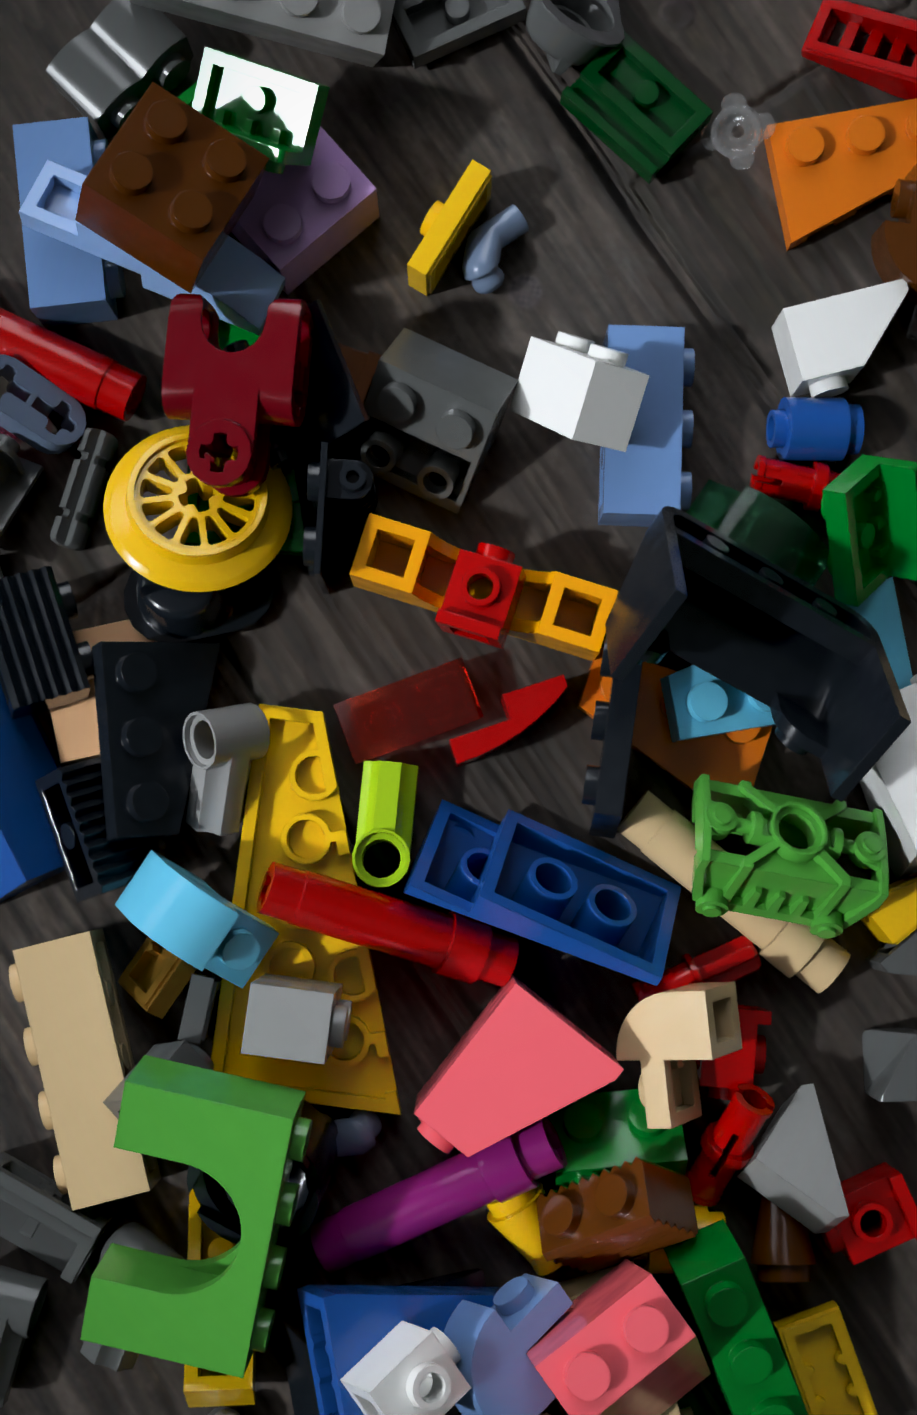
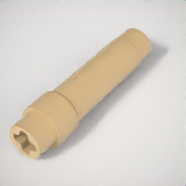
M648 790L621 821L617 831L636 845L640 852L692 893L694 856L697 853V850H695V825L675 809L672 810ZM711 839V849L727 852ZM728 911L720 916L758 947V954L788 978L794 975L797 976L818 994L834 982L847 965L851 956L847 950L832 938L824 939L817 935H812L810 933V926L732 911Z

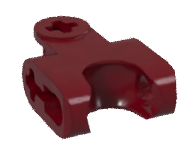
M180 293L171 300L162 374V406L168 419L190 420L186 449L187 464L194 476L223 495L237 498L248 496L257 491L266 480L269 471L273 425L300 427L303 423L307 406L314 335V320L305 300H274L268 305L262 334L253 345L236 352H226L221 349L219 341V316L215 308L201 294ZM233 449L238 451L236 460L226 461L223 469L219 467L221 458L231 457Z

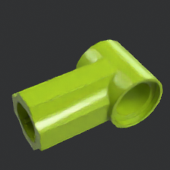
M381 760L363 762L352 864L357 876L369 887L379 890L391 889L401 884L408 875L411 866L410 856L419 766ZM385 842L392 844L400 853L401 861L399 868L394 874L384 878L370 875L364 867L366 851L376 843Z

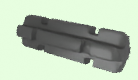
M86 428L81 436L77 451L81 452V458L74 459L59 505L64 511L62 516L55 517L50 533L51 541L61 547L82 551L86 547L91 528L87 525L88 519H95L109 475L105 466L106 463H113L118 447V440L109 432L96 428Z

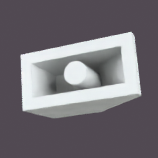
M899 279L783 308L771 329L790 397L810 393L811 397H834L849 389L848 383L865 366L909 290L907 282Z

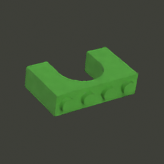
M144 1055L124 1084L114 1148L187 1164L209 1174L223 1186L235 1204L240 1218L241 1240L228 1251L202 1260L179 1259L111 1243L91 1276L80 1340L240 1378L244 1377L253 1351L266 1352L273 1328L275 1310L265 1308L264 1305L268 1288L278 1290L287 1257L288 1248L276 1245L280 1225L290 1227L299 1196L300 1184L289 1182L292 1161L303 1162L311 1135L313 1120L301 1117L306 1091Z

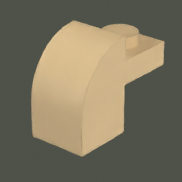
M735 981L693 983L653 994L636 1004L624 1019L618 1034L616 1058L617 1061H640L641 1075L638 1083L640 1101L646 1111L647 1129H672L702 1116L696 1060H714L743 1049Z

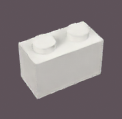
M558 331L555 342L531 336L510 411L572 440L626 452L650 375L626 367L629 354L597 345L594 341Z

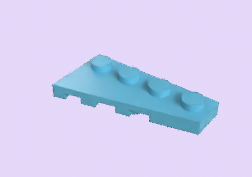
M892 576L886 579L859 607L847 606L864 617L877 631L899 689L912 685L910 679L913 675ZM695 665L660 679L672 742L776 725L769 706Z

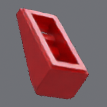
M823 0L802 47V57L905 100L917 98V20L844 0ZM837 22H841L847 25L839 46L828 44ZM862 31L869 34L862 53L853 51V48ZM884 41L892 44L886 60L877 58ZM907 51L916 54L911 67L901 65Z

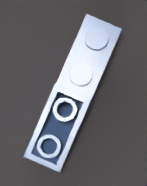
M46 161L19 210L23 226L141 274L143 288L167 298L173 299L180 293L201 294L215 308L220 320L260 336L266 322L268 305L279 298L285 286L284 276L256 254L228 236L193 291L189 293L77 222L75 218L82 183L87 176L52 161Z

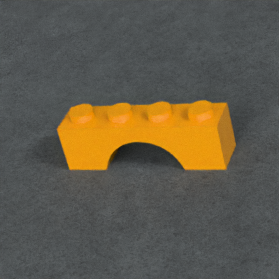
M369 513L349 575L354 587L438 612V608L441 609L460 548L447 543L430 531ZM524 569L526 580L508 635L586 660H595L606 633L605 623L617 598L618 590L558 571L543 572ZM486 578L475 580L470 587V595L475 599L487 598L492 593L493 582Z

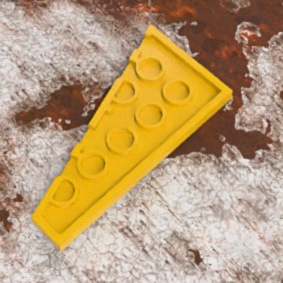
M259 704V708L264 712L268 721L270 744L263 758L252 760L232 903L268 923L279 935L243 989L222 978L211 1060L214 1063L213 1070L306 1091L305 1100L310 1104L401 1115V1106L370 949L257 913L259 892L266 872L273 861L358 886L352 864V853L325 714L322 711ZM268 973L343 983L341 1000L352 1001L347 1041H344L343 1048L334 1047L325 1064L241 1054L251 982Z

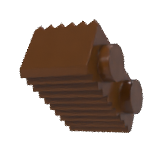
M635 1157L633 1163L624 1161L622 1167L614 1165L611 1171L603 1169L600 1175L592 1173L590 1179L582 1177L579 1183L571 1181L569 1187L561 1185L558 1191L551 1189L548 1195L540 1193L536 1201L542 1254L546 1261L553 1260L555 1264L570 1265L572 1269L578 1267L580 1271L586 1270L588 1274L621 1263L625 1259L630 1260L696 1237L698 1233L690 1179L684 1174L639 1157Z

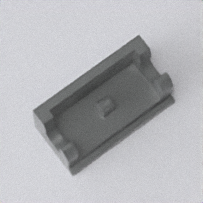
M3 1151L0 1153V1236L61 1271L60 1278L70 1284L76 1282L114 1214L98 1205L72 1211L69 1195H62L59 1192L55 1180Z

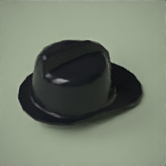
M185 542V544H184V545H189V546H197V545H194V544H191V543H187V542ZM268 565L254 577L230 588L212 592H185L156 584L133 570L124 589V608L132 626L147 639L155 642H192L233 633L254 625L269 610L275 595L274 573L270 565Z

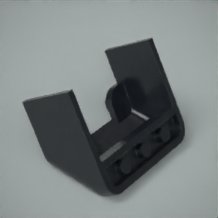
M671 506L662 508L645 533L605 623L610 677L623 683L636 664L641 665L643 662L658 664L668 652L679 656L769 706L773 721L777 726L775 729L777 738L788 749L799 755H806L809 752L820 758L830 796L842 802L911 723L877 631L864 617L852 608L680 509Z

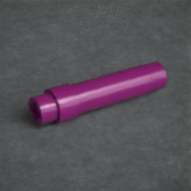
M544 1117L470 1157L459 1153L313 1223L310 1228V1236L315 1254L323 1268L333 1274L357 1262L366 1261L496 1200L504 1203L540 1186V1178L567 1166V1158L561 1140L552 1123L547 1117Z

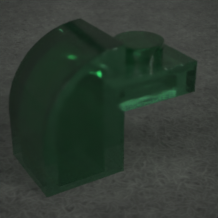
M709 479L690 506V509L686 512L812 586L816 584L828 566L829 550L815 531L784 505L746 485L744 490L739 492Z

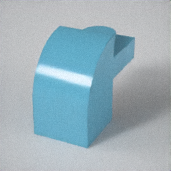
M152 849L114 904L134 926L178 958L200 971H203L205 968L242 989L279 935L268 923L221 897L200 877Z

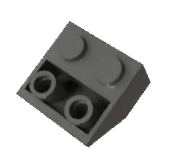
M404 327L378 361L364 404L369 421L356 428L346 460L361 461L371 469L374 476L458 514L499 431L518 379Z

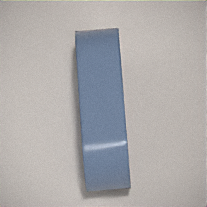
M0 354V376L9 382L6 386L7 392L0 398V426L43 453L60 454L67 451L83 435L86 427V415L81 404L74 397L19 360L6 354ZM53 411L63 417L60 424L62 429L56 434L50 433L45 428L48 423L47 417Z

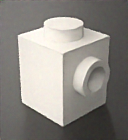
M401 1321L340 1379L364 1415H445L471 1389L456 1366L461 1360V1356L451 1340L436 1327L428 1330L405 1321Z

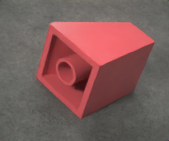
M512 975L508 983L498 990L417 1094L414 1115L421 1122L417 1130L442 1152L449 1154L455 1147L465 1156L470 1157L615 1081L624 1069L608 1050Z
M628 1259L623 1260L574 1299L570 1308L526 1353L568 1415H661L711 1374L697 1336L652 1274Z

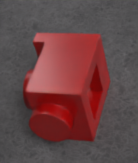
M483 542L478 543L476 553L460 548L441 609L438 608L435 622L442 631L500 649L504 648L526 580L523 567L513 564L516 556L515 553ZM480 578H486L493 582L492 593L485 599H475L470 595L472 583Z
M738 1004L743 1049L714 1060H696L698 1082L700 1086L708 1087V1097L731 1100L739 1084H753L754 1074H763L766 1063V1038L764 1035H757L758 1024L771 1025V1011L761 1006Z
M883 1162L841 1181L849 1217L830 1231L821 1233L831 1253L835 1254L841 1251L853 1265L911 1239L917 1240V1206L902 1173L888 1163ZM877 1210L880 1214V1222L861 1229L860 1221L862 1216L867 1211Z

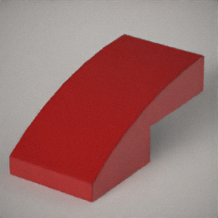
M564 674L502 694L501 703L507 718L506 721L449 739V745L456 766L459 767L478 760L500 749L532 727L552 708L567 689L568 685Z

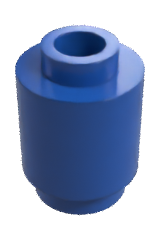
M783 397L779 402L777 410H770L766 421L767 445L769 448H776L778 458L784 461H842L846 455H857L861 450L865 430L864 413L859 404H848L845 398Z

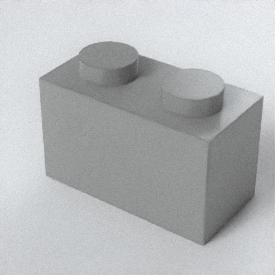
M268 973L251 982L241 1054L325 1064L334 1047L343 1048L344 1041H347L352 1001L341 1000L343 983Z

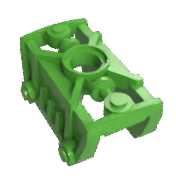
M701 774L694 782L692 823H695V850H697V853L694 856L692 900L695 901V911L697 913L703 914L706 917H718L728 911L802 924L810 926V933L812 935L829 939L842 934L843 929L848 928L878 909L888 898V849L883 811L881 809L875 808L869 812L849 808L844 800L842 802L835 800L832 804L759 790L754 788L750 781L742 780L738 785L710 780V775ZM729 834L743 836L746 844L761 847L744 856L711 849V839L723 840ZM792 846L802 847L806 849H798ZM841 853L848 854L851 861L857 867L870 869L871 880L849 876L836 862Z

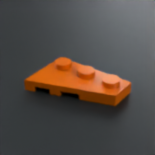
M917 98L766 126L763 139L787 251L802 244L809 236L833 223L837 225L855 215L857 210L884 195L893 194L897 180L905 179L907 174L917 164Z

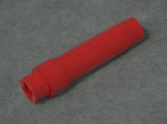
M0 308V354H6L19 360L74 397L78 402L93 409L102 410L121 420H130L143 397L147 382L146 375L119 364L117 360Z
M274 861L266 872L258 896L257 913L287 921L288 924L429 966L435 974L464 983L473 984L476 980L504 987L510 980L519 954L518 939L492 930V926L454 911L445 914L315 872L299 870Z

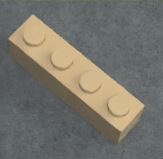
M103 928L12 950L15 964L9 966V981L16 1001L24 1002L30 1027L24 1029V1046L30 1064L32 1066L39 1065L45 1091L39 1092L38 1106L44 1127L47 1130L54 1129L59 1155L54 1156L53 1172L59 1192L62 1195H69L71 1208L74 1211L150 1191L161 1179L157 1158L114 1148L118 1119L103 1103L135 1067Z

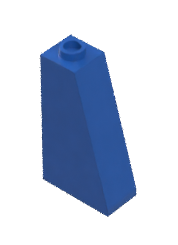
M307 1285L297 1288L319 1415H364L340 1379L401 1321L428 1330L436 1327L444 1332L452 1312L463 1299L491 1308L494 1305L493 1298L501 1287Z

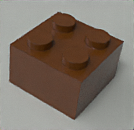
M152 82L83 181L75 220L191 293L253 199L269 158Z

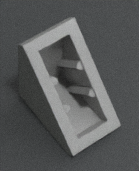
M813 1083L801 1085L781 1105L754 1148V1155L746 1167L741 1169L737 1177L813 1233L817 1234L830 1231L849 1217V1212Z

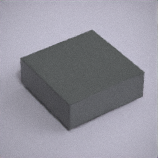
M205 970L192 974L178 1034L179 1040L201 1044L213 1035L222 977Z

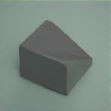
M908 1027L868 1028L863 1030L864 1093L880 1102L917 1101V1031Z

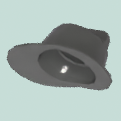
M531 0L527 13L526 30L531 39L546 53L552 73L561 75L571 65H587L605 47H617L625 39L619 0Z

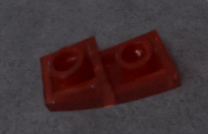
M462 657L333 705L355 764L431 738L484 717Z

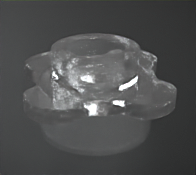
M731 93L723 98L721 102L722 111L716 116L713 124L703 128L701 140L706 149H716L722 155L729 157L733 168L744 170L753 165L755 162L754 152L763 139L770 138L774 134L776 124L770 113H758L748 106L746 97L743 94ZM736 125H740L744 129V134L740 138H736L732 133Z

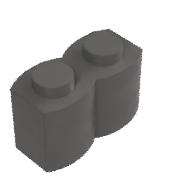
M112 0L98 15L89 29L78 34L58 52L45 71L56 90L83 117H88L92 126L105 139H109L117 134L152 82L167 91L181 84L189 73L190 61L194 54L187 36L162 11L132 4L130 0Z

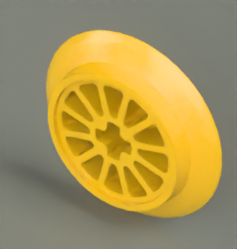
M190 425L173 427L155 433L139 442L123 456L113 470L106 486L103 503L104 521L109 538L121 558L132 569L146 579L161 586L185 592H212L236 586L249 580L266 568L285 543L291 526L293 510L288 482L281 468L272 470L269 465L266 480L257 491L248 496L237 498L223 495L212 486L200 481L193 475L191 469L189 474H185L175 463L176 461L187 459L186 449ZM233 449L231 457L221 458L219 467L222 468L226 461L236 460L238 451ZM163 470L172 481L156 476V474ZM147 491L159 495L143 498V494ZM198 493L202 500H209V509L198 512L194 504H188V495ZM254 505V508L248 511L238 506ZM162 514L153 521H148L145 517ZM225 521L240 526L242 528L235 533L229 528ZM178 526L172 539H167L162 535ZM207 531H215L222 542L213 545L209 544ZM190 533H198L200 546L184 545Z

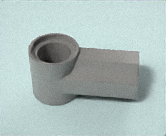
M250 702L190 713L185 719L183 744L185 752L193 764L185 822L197 832H209L219 836L239 832L240 823L243 821L252 760L263 758L270 744V729L266 716L256 704Z

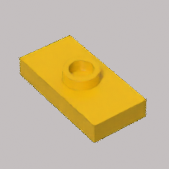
M472 159L445 204L437 200L429 209L420 228V234L424 238L407 263L408 285L426 296L435 289L491 198V170Z
M834 1300L773 1322L786 1361L808 1415H878L841 1311Z

